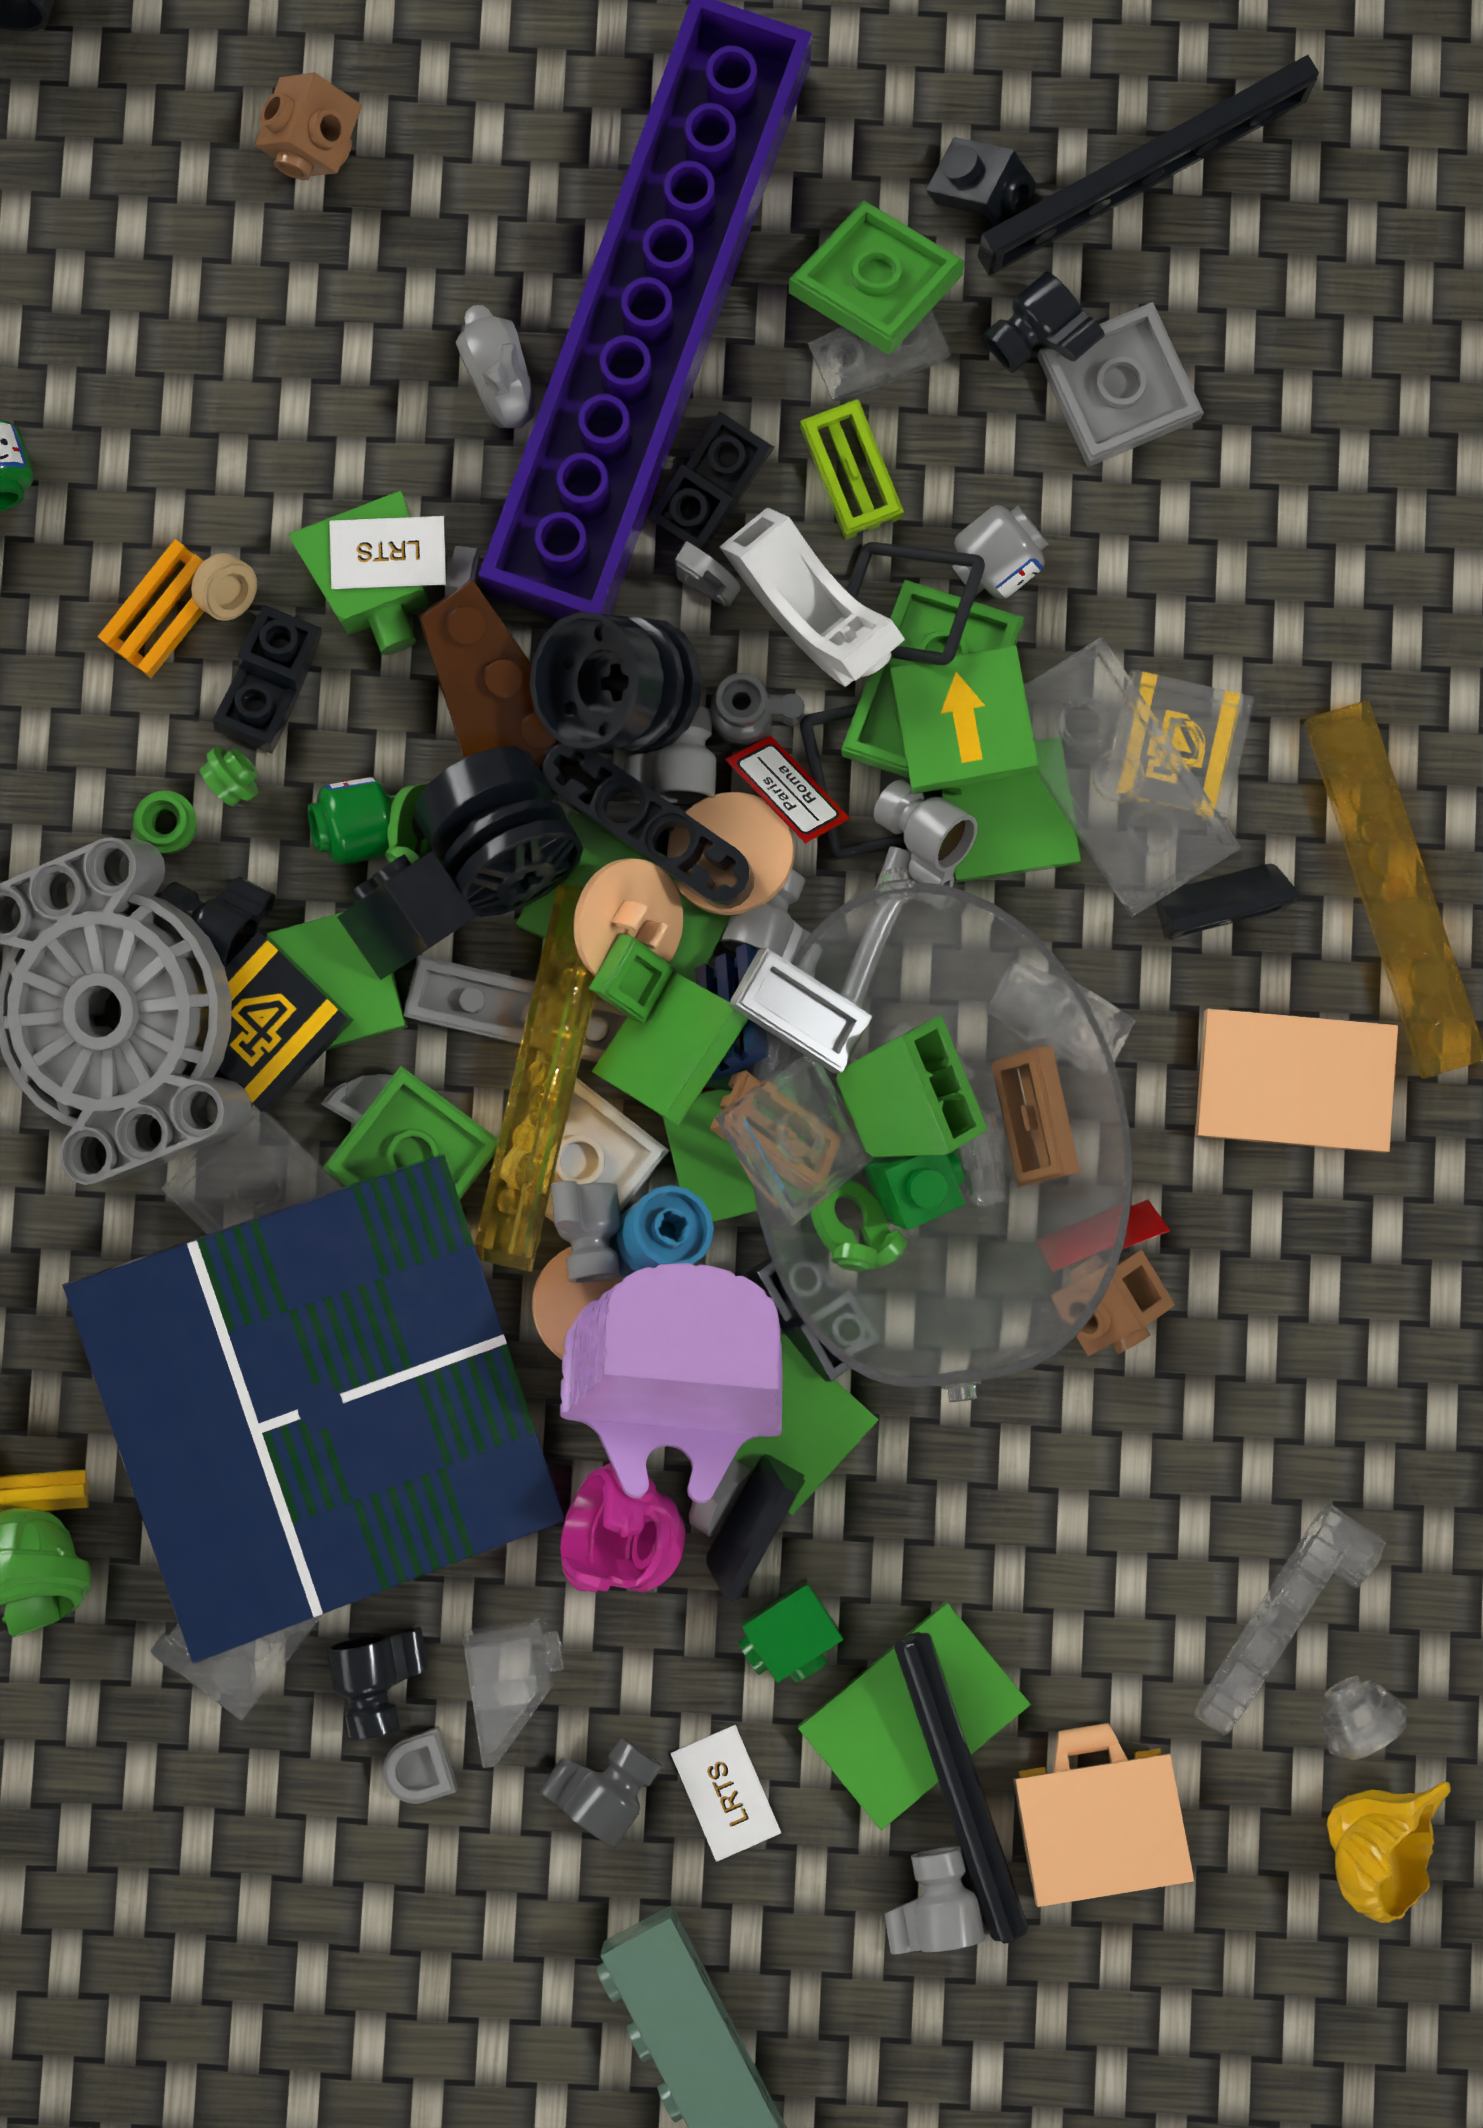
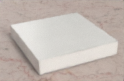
M568 1072L490 1172L554 1222L550 1187L552 1183L576 1181L577 1184H616L621 1213L669 1153V1150L572 1073Z

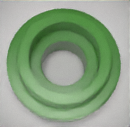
M215 746L207 753L208 761L200 768V774L208 787L223 802L230 806H235L242 799L251 801L258 795V788L254 781L259 776L258 771L241 751L236 748L226 751L219 746Z
M157 791L146 796L138 804L133 816V829L137 839L151 843L161 854H173L186 848L193 840L198 826L197 815L191 803L182 795L172 791ZM166 813L175 814L177 818L175 829L168 834L158 833L156 823L159 817Z

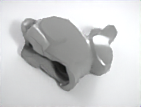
M473 305L466 311L464 317L465 327L456 340L458 351L477 390L482 405L494 425L500 428H522L533 417L535 397L518 333L513 321L493 316L489 309L483 305Z

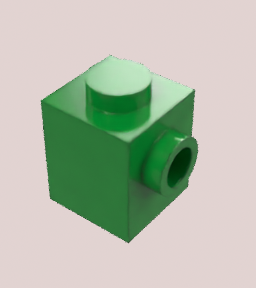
M953 1152L945 1155L872 1157L862 1162L874 1196L880 1203L887 1222L908 1231L966 1205L959 1188L965 1182L964 1173Z
M806 1578L743 1619L742 1629L747 1636L740 1640L738 1644L758 1675L769 1670L777 1683L790 1675L796 1684L825 1666L827 1660L823 1653L843 1641V1637Z

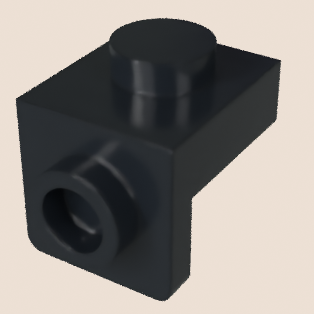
M953 137L926 191L935 204L986 215L993 227L1029 208L1036 188V182L1014 149Z

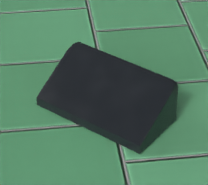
M1265 864L1161 891L1155 895L1154 901L1164 937H1169V940L1285 910L1295 902L1298 895L1296 888L1278 866Z
M764 1454L758 1461L707 1553V1566L723 1596L731 1602L740 1598L805 1483L803 1479L805 1475L770 1455Z

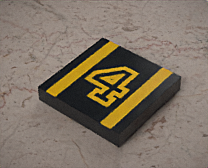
M258 931L225 967L232 998L231 1032L223 1062L218 1070L228 1080L235 1081L247 1092L250 1102L260 1112L268 1113L354 1019L266 933Z

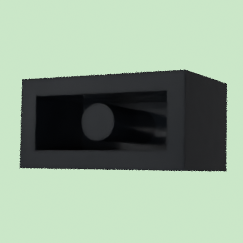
M431 851L413 864L403 854L372 875L373 877L349 892L356 903L337 918L379 979L382 980L477 915L434 852Z

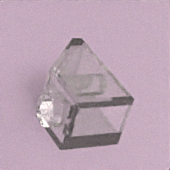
M545 1617L469 1629L462 1636L483 1768L494 1767L498 1764L555 1682L554 1671L564 1670L558 1631L547 1632Z

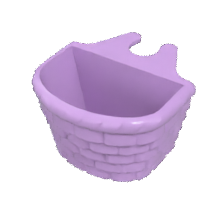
M690 1263L661 1264L656 1268L646 1267L635 1271L581 1310L573 1321L572 1327L567 1330L564 1342L566 1352L562 1356V1374L564 1378L561 1380L560 1396L562 1403L560 1404V1416L567 1420L582 1422L597 1433L626 1495L632 1498H639L647 1492L649 1488L646 1468L647 1458L654 1450L668 1446L681 1450L691 1463L692 1472L687 1488L689 1497L697 1503L708 1502L712 1498L738 1449L746 1441L756 1437L781 1435L783 1390L782 1344L780 1341L781 1329L773 1299L767 1297L765 1291L756 1283L744 1276H735L731 1271L702 1264L694 1266Z

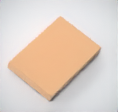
M1206 1009L1203 1021L1195 1136L1377 1153L1389 1152L1398 1025Z

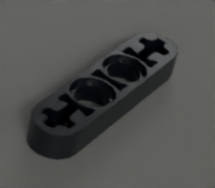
M561 743L556 745L547 754L543 762V776L552 792L566 805L645 860L662 868L672 879L708 904L719 909H731L741 905L749 898L754 888V874L746 857L734 846L593 749L570 747ZM583 761L581 767L592 781L600 785L597 787L594 796L587 787L577 780L571 779L565 785L566 778L561 773L562 767L567 763L577 767ZM621 792L636 794L640 800V808L634 818L625 823H616L609 820L607 805L610 799ZM672 826H680L686 829L690 834V844L682 855L675 858H666L657 852V839L665 829ZM708 844L711 846L704 851L705 845ZM702 854L705 855L710 863L721 870H726L731 864H734L732 872L738 879L737 883L732 888L722 884L716 891L712 890L715 882L705 869L697 865ZM693 868L692 873L687 875L686 872Z

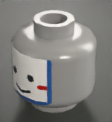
M1002 505L990 507L956 536L954 542L957 552L976 554L984 559L985 569L976 595L986 589L997 599L1008 598L1043 569L1045 558L1041 550L1049 545L1018 505L1011 511ZM953 565L954 571L966 585L972 567Z

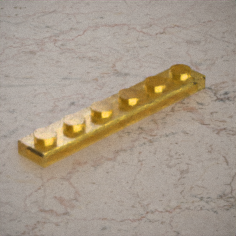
M1369 699L1309 717L1304 722L1421 1080L1483 1061V1043Z
M557 886L475 1240V1248L480 1261L532 1272L541 1239V1230L551 1191L550 1185L554 1182L557 1160L565 1125L570 1113L571 1099L580 1060L584 1052L585 1038L596 996L594 992L589 990L595 976L583 964L574 939V915L584 886Z

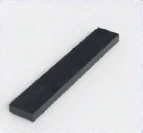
M1306 55L982 233L978 259L987 274L992 273L993 275L1307 102L1316 83L1319 71L1309 55Z

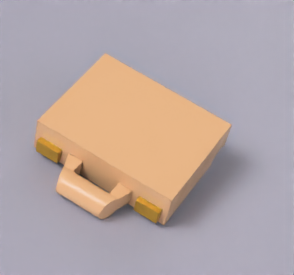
M1109 1723L1058 1731L1053 1772L1046 1773L1045 1767L1018 1771L1019 1778H1014L1013 1783L1029 1874L1037 1907L1194 1882L1170 1754H1161V1749L1156 1748L1133 1752L1134 1759L1128 1760ZM1108 1750L1110 1763L1070 1769L1068 1756Z

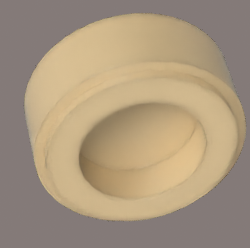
M215 554L206 559L195 572L191 587L192 597L196 605L212 617L223 621L235 619L250 607L257 591L255 572L248 564L231 554Z

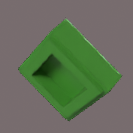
M620 933L590 985L589 990L629 1018L645 1023L675 967L634 937Z

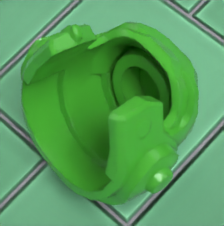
M13 1508L0 1511V1606L6 1604L2 1622L7 1623L9 1634L17 1637L59 1621L80 1606L91 1588L90 1564L88 1561L76 1556L69 1530L64 1527L60 1519L51 1513L39 1509Z

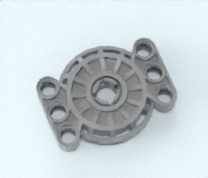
M112 837L99 839L0 883V943L12 946L3 962L0 974V1048L2 1056L15 1082L35 1106L60 1123L72 1127L61 1144L59 1154L61 1166L70 1179L84 1185L127 1179L231 1137L244 1129L251 1114L250 1098L245 1089L235 1081L215 1077L223 1062L231 1032L232 998L225 967L210 938L195 921L168 901L154 896L164 880V858L155 846L140 840ZM126 854L130 862V872L123 882L119 873V865L121 859ZM71 878L75 886V895L69 905L66 900L65 889L66 884ZM16 902L20 907L21 913L17 927L14 926L12 921V910ZM112 992L118 998L121 1007L120 1022L114 1031L110 1026H96L94 1022V1017L105 1014L106 1000ZM209 1095L214 1098L218 1109L217 1118L213 1124L206 1117L204 1108ZM154 1118L159 1122L162 1131L161 1141L158 1146L153 1142L150 1135V1126ZM99 1141L104 1145L107 1155L103 1167L100 1166L96 1158V1147Z

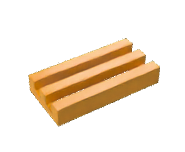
M174 539L101 631L98 638L152 679L204 611L196 605L193 597H191L146 656L143 657L138 651L192 584L195 572L204 560L191 553L183 544ZM181 563L185 564L184 568L127 640L123 642L121 640L172 574Z

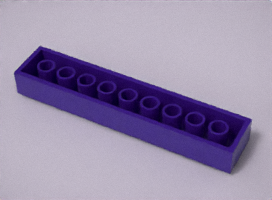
M690 0L478 576L486 595L557 620L577 612L611 615L811 65V32L717 0Z

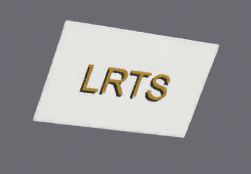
M444 516L329 521L331 589L446 585Z
M736 1725L670 1753L716 1862L781 1834Z

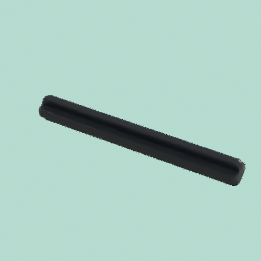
M920 1632L908 1634L896 1641L895 1652L990 1936L994 1941H1002L1003 1944L1014 1942L1017 1938L1027 1933L1028 1924L932 1636L929 1633Z

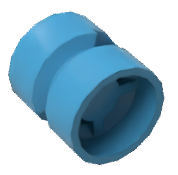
M669 1185L655 1188L620 1215V1230L610 1241L611 1248L618 1253L620 1276L625 1278L635 1271L646 1267L656 1268L661 1264H694L704 1257L712 1244L714 1226L710 1211L700 1197L686 1188Z

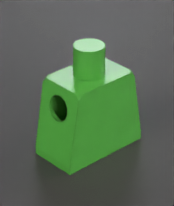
M402 491L395 492L289 533L294 547L346 633L354 634L371 627L382 655L398 653L416 643V638L406 613L424 607L429 603L426 586L331 589L329 521L412 517Z
M942 1015L933 1017L849 1064L842 1073H837L836 1080L841 1093L834 1095L831 1100L830 1114L832 1120L842 1130L856 1128L865 1151L872 1157L945 1155L988 1130Z

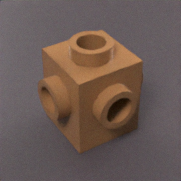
M315 72L280 77L274 94L268 98L262 108L260 115L262 126L254 146L275 159L274 166L280 172L292 178L309 180L310 176L336 174L339 167L350 154L352 147L350 137L362 104Z
M1142 1249L1112 1266H1109L1104 1257L1088 1264L1070 1276L1076 1287L1055 1300L1066 1319L1069 1329L1077 1337L1087 1356L1112 1345L1117 1354L1132 1348L1151 1335L1146 1328L1148 1324L1175 1306Z

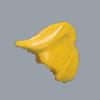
M1440 1782L1425 1792L1395 1794L1372 1789L1348 1795L1333 1806L1326 1826L1329 1841L1336 1852L1335 1870L1337 1881L1343 1897L1358 1913L1379 1923H1390L1404 1917L1405 1912L1418 1902L1420 1896L1429 1890L1430 1878L1426 1868L1430 1855L1433 1853L1432 1846L1434 1844L1431 1819L1451 1791L1448 1782Z

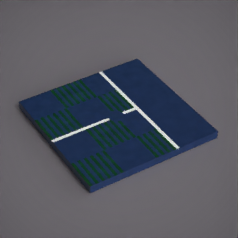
M444 1154L415 1162L62 1284L193 1664L565 1521Z

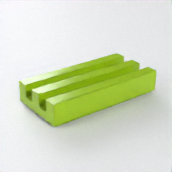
M859 399L800 421L801 432L845 540L856 537L857 533L867 529L869 532L877 529L881 523L889 520L892 523L903 519V508ZM849 418L884 503V506L878 509H874L841 427L840 421ZM826 427L861 512L860 516L853 518L818 432L819 429Z

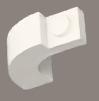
M767 507L719 546L749 589L781 628L823 671L844 687L853 680L856 681L861 676H869L884 667L891 658V651L905 640L891 619L859 603L835 580L814 554L790 517Z

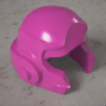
M611 1463L599 1469L597 1468L583 1481L567 1512L560 1545L563 1572L571 1585L577 1590L591 1592L600 1590L606 1592L609 1591L610 1586L645 1593L663 1584L679 1565L685 1545L683 1519L672 1499L657 1490L655 1483L649 1476V1488L639 1498H632L625 1494Z

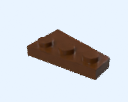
M469 579L418 616L452 720L460 753L464 759L472 754L494 747L516 746L530 752L540 768L543 766L547 754L556 745L561 744V742L547 733L535 713L529 686L532 664L472 579Z

